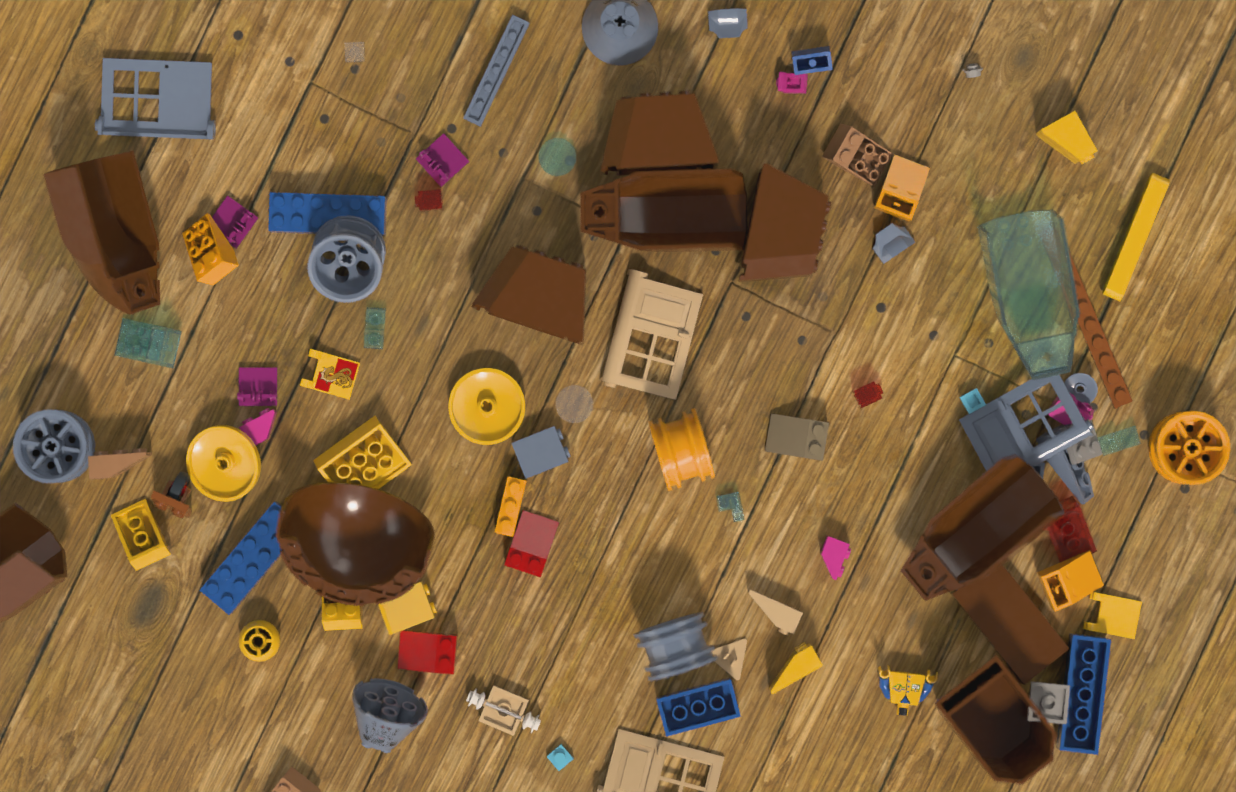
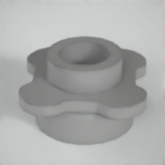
M977 63L966 65L967 68L962 69L967 78L981 76V71L983 70Z

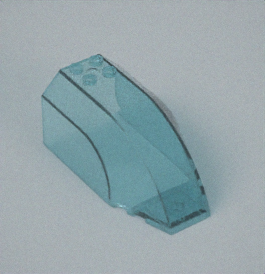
M1034 210L994 218L979 225L978 231L987 280L996 316L1032 380L1071 372L1080 310L1063 217L1054 210Z

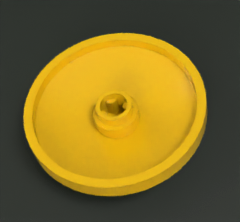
M493 368L476 369L465 374L453 387L448 403L449 416L455 429L467 440L481 445L497 444L510 438L522 424L525 415L524 394L518 383L507 373Z
M228 425L209 427L192 440L187 451L186 466L192 483L202 494L213 500L222 502L237 500L248 494L259 479L261 460L258 449L247 434L235 427Z

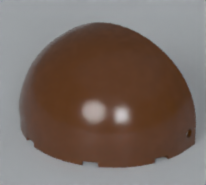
M326 482L298 488L286 497L280 510L276 537L285 565L304 586L308 585L317 591L316 594L326 599L347 605L364 606L369 603H376L378 605L395 600L414 587L415 583L422 578L426 571L435 532L429 519L419 509L395 495L358 484Z

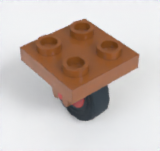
M180 472L174 481H168L162 494L153 491L151 499L155 507L163 511L169 509L174 516L181 519L184 516L189 518L192 510L189 505H186V501L191 492V489L188 488L190 475Z

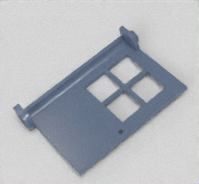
M103 58L101 116L95 120V131H98V135L214 140L216 122L215 120H210L212 63ZM114 70L135 71L134 94L114 93ZM139 71L160 72L159 95L138 94ZM114 97L134 98L133 121L113 120ZM138 98L159 99L158 122L138 121Z
M1055 366L959 419L986 471L1003 457L1017 454L1034 467L1081 440L1094 436L1092 432L1094 430L1093 424L1089 419L1085 420L1082 417ZM1051 383L1061 402L1042 412L1032 392ZM1029 395L1039 414L1020 424L1011 404ZM1063 406L1074 426L1055 436L1045 416ZM1041 418L1051 438L1033 448L1023 428Z

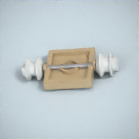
M493 685L488 699H485V692L478 694L476 688L474 692L470 690L466 700L469 702L468 706L474 704L476 705V710L481 708L482 704L484 706L479 718L480 722L513 736L519 723L522 721L523 729L529 727L531 728V733L533 729L537 731L541 722L538 719L539 715L533 717L531 711L526 716L523 715L529 701L528 699Z

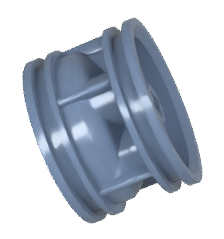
M339 216L323 224L315 235L308 260V274L314 287L325 297L338 302H355L369 296L380 282L386 255V246L381 233L372 223L356 216ZM339 240H348L345 243L338 242ZM357 243L363 246L366 250L358 248ZM326 251H333L336 256L329 260L324 258L322 254ZM364 261L369 265L370 269L366 271L358 268L357 263ZM340 266H345L349 270V274L347 276H340L336 273V269Z

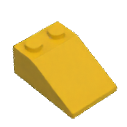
M146 499L111 515L127 558L136 571L171 555Z
M803 642L795 647L796 651L792 652L769 687L772 695L823 666L810 643L806 644Z

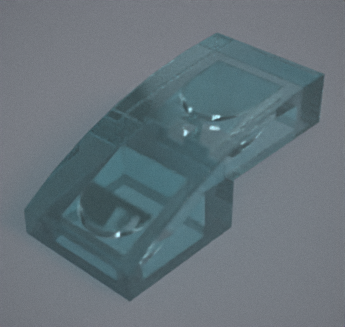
M1136 425L1098 437L1103 456L1141 444Z

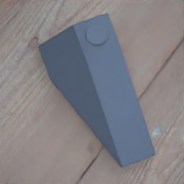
M1062 424L1056 428H1053L1052 430L1055 436L1061 433L1060 428L1071 424ZM1048 431L1036 439L1038 445L1050 439L1051 436ZM1067 449L1047 459L1048 463L1081 505L1094 497L1089 473L1085 472V461L1072 465Z

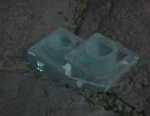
M367 307L364 348L383 349L386 308Z

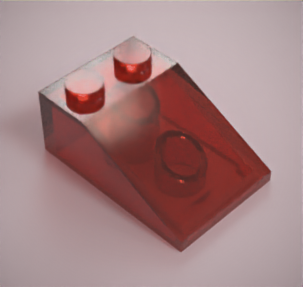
M1073 496L1060 501L1065 514L1045 530L1059 562L1089 550L1091 554L1097 552L1077 501Z

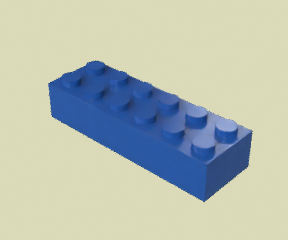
M270 192L268 231L273 233L316 234L323 224L335 217L356 216L369 221L379 230L382 236H386L387 198L385 196Z
M277 501L273 502L200 589L204 595L228 615L236 610L281 556L276 530L282 505Z
M1069 633L1068 647L1070 649L1067 650L1063 684L1070 685L1067 724H1059L1056 745L1058 750L1098 755L1111 639Z

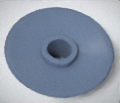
M1073 374L1064 382L1069 393L1073 394L1082 403L1086 402L1089 404L1097 396V383L1087 374ZM1083 386L1084 389L1080 390L1077 387Z

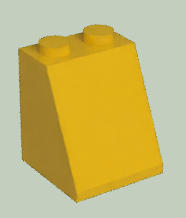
M1076 111L1036 133L1041 140L1074 164L1078 162L1081 165L1093 159V154L1098 151Z
M423 581L415 583L414 587L403 596L378 604L389 635L435 618L434 613H437L434 602L430 603L428 598L430 590L427 584H423Z

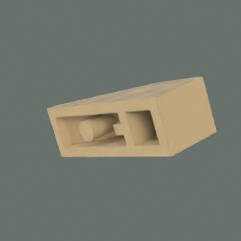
M751 589L748 590L750 596L774 625L779 628L778 632L789 635V632L794 634L803 614L801 611Z

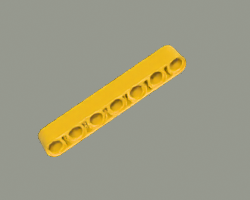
M1153 172L1150 174L1103 288L1102 295L1119 302L1122 300L1169 186L1170 179Z

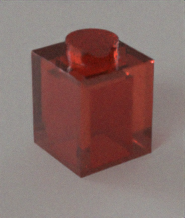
M442 190L418 191V196H415L416 208L419 207L420 212L443 210Z
M873 381L852 391L861 409L882 399L881 394H883V390L879 383L875 384Z

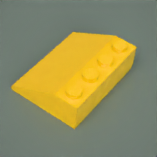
M376 415L313 460L318 471L327 482L358 484L375 489L381 488L412 465Z

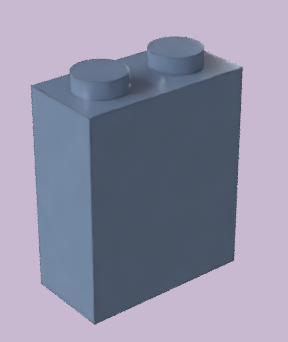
M553 426L512 443L525 479L569 462L568 458L571 456L567 446L563 447L560 441L564 439L560 428L556 429Z

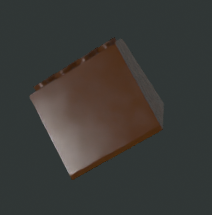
M679 91L678 95H671V92H660L659 96H652L651 93H641L640 97L632 98L631 96L620 97V100L616 101L601 165V175H608V171L616 172L617 176H623L643 171L706 170L717 168L719 163L695 94H691L690 91Z
M763 163L759 172L741 262V268H744V273L739 275L738 282L808 277L813 272L815 273L819 261L816 260V257L822 251L824 242L820 238L827 227V220H824V218L828 215L831 207V201H828L829 196L771 165Z
M521 245L511 247L473 301L471 307L480 311V308H484L485 311L489 312V315L583 345L586 299V270L583 269V265L572 262L570 265L565 263L563 258L554 255L553 258H549L545 252L535 249L533 253Z
M997 655L935 702L940 715L974 759L994 781L1023 785L1054 760L1056 731ZM1028 707H1030L1040 722L1027 720Z

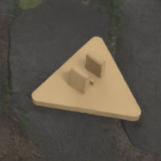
M746 639L735 641L712 651V654H717L718 656L715 662L736 680H739L741 676L747 644Z

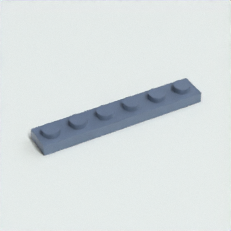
M511 16L463 117L464 120L479 127L482 126L530 25L529 22L517 16Z

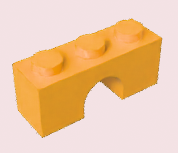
M508 476L494 533L514 537L527 480Z

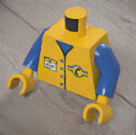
M887 665V670L882 671L881 666H879V687L884 697L889 699L890 703L898 704L897 715L908 716L909 705L918 706L919 702H923L931 692L934 683L938 680V672H936V675L931 676L930 670H927V674L924 675L890 671L889 665Z

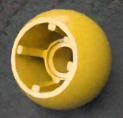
M254 620L243 627L238 642L244 656L250 660L262 662L271 659L278 652L281 640L280 634L273 624L265 620ZM255 628L256 633L247 639L250 631ZM261 629H265L271 638H267L264 633L260 632ZM256 636L263 639V645L260 647L254 644ZM268 642H272L270 649L264 653L262 649L267 646Z

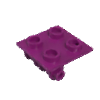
M444 133L426 150L421 151L416 158L440 187L469 163V160Z
M229 196L225 198L212 216L228 242L236 249L258 220L256 215Z
M239 368V392L237 393L239 406H277V368Z

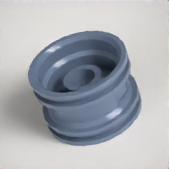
M43 410L28 416L20 424L13 440V452L18 466L30 478L43 483H63L81 476L88 469V456H93V452H95V440L89 425L78 415L65 410ZM55 424H59L61 426V429L59 431H56L54 429ZM38 430L43 432L41 438L35 435ZM70 436H74V437H75V442H74V443H70V441H69V437H70ZM50 442L56 443L55 451L49 449ZM36 449L40 452L38 457L32 455V452ZM67 455L72 456L71 462L66 461ZM49 462L55 464L53 469L47 467Z
M703 612L669 620L634 634V637L640 640L637 643V647H644L646 649L650 662L649 665L644 667L645 672L650 671V675L647 676L648 681L677 675L718 659L717 654H712V651L715 650L714 645L706 644L702 632L703 627L707 626V622L701 619L704 617Z

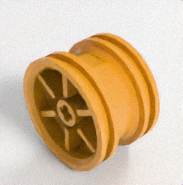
M695 408L691 409L689 414L686 411H682L681 419L664 423L662 418H658V423L653 424L652 420L648 421L668 492L672 491V486L677 485L678 489L681 488L682 480L698 476L703 482L706 481L705 477L710 476L711 479L715 478Z
M1197 411L1177 412L1163 418L1154 427L1148 444L1149 458L1156 471L1173 483L1189 485L1203 484L1217 477L1226 467L1231 449L1230 439L1223 425L1213 416ZM1188 425L1193 426L1192 432H1187L1186 427ZM1172 434L1176 436L1174 442L1170 441V435ZM1204 435H1208L1210 437L1209 442L1206 443L1203 441ZM1187 446H1194L1195 449L1191 450L1190 453V450H1187ZM1172 453L1176 456L1174 461L1169 459V455ZM1205 454L1210 458L1207 462L1202 460V456ZM1186 464L1192 465L1191 471L1186 470Z

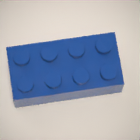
M731 678L656 697L666 737L741 717Z

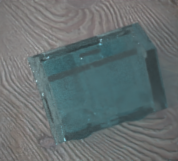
M123 318L115 356L174 368L182 331Z

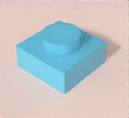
M977 388L959 397L968 414L986 405Z
M562 744L547 755V758L558 771L574 759Z

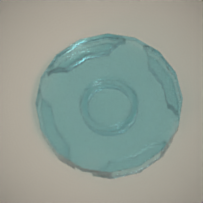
M553 138L545 142L539 151L541 168L552 176L568 174L576 164V152L572 144L563 138Z

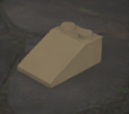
M771 414L765 451L823 461L829 423Z

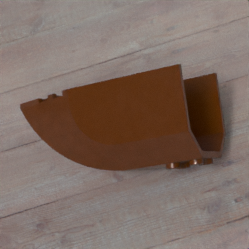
M134 150L77 163L44 173V179L61 238L81 273L93 289L109 304L129 315L160 305V280H157V269L160 268V262H157L159 242Z
M734 169L635 172L580 193L581 232L641 251L699 252L744 250L747 236V192L743 173Z
M1017 454L1003 457L929 521L926 530L919 538V542L915 549L912 550L901 572L920 596L927 601L986 578L1028 546L1060 519L1065 512L1057 495L1030 464Z
M14 503L0 514V623L26 609L68 577L65 550L52 530L17 503Z

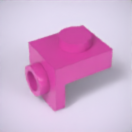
M779 72V77L776 81L778 91L806 94L808 75Z

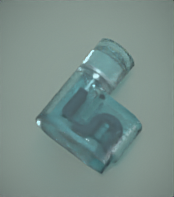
M739 492L717 496L716 502L719 512L731 509L734 522L745 520Z

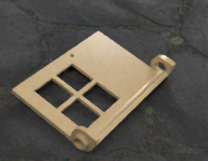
M628 269L627 275L629 276L603 377H600V381H604V385L615 388L616 385L676 400L703 294L647 279L648 273ZM632 329L653 334L648 355L627 349ZM657 336L679 341L674 361L653 356ZM626 353L647 359L642 379L621 374ZM651 360L672 365L667 386L646 380Z
M619 729L604 786L598 784L596 792H656L659 780L680 785L678 792H682L683 786L703 792H716L724 757ZM666 754L686 759L681 781L660 776ZM690 760L710 765L705 787L685 782Z

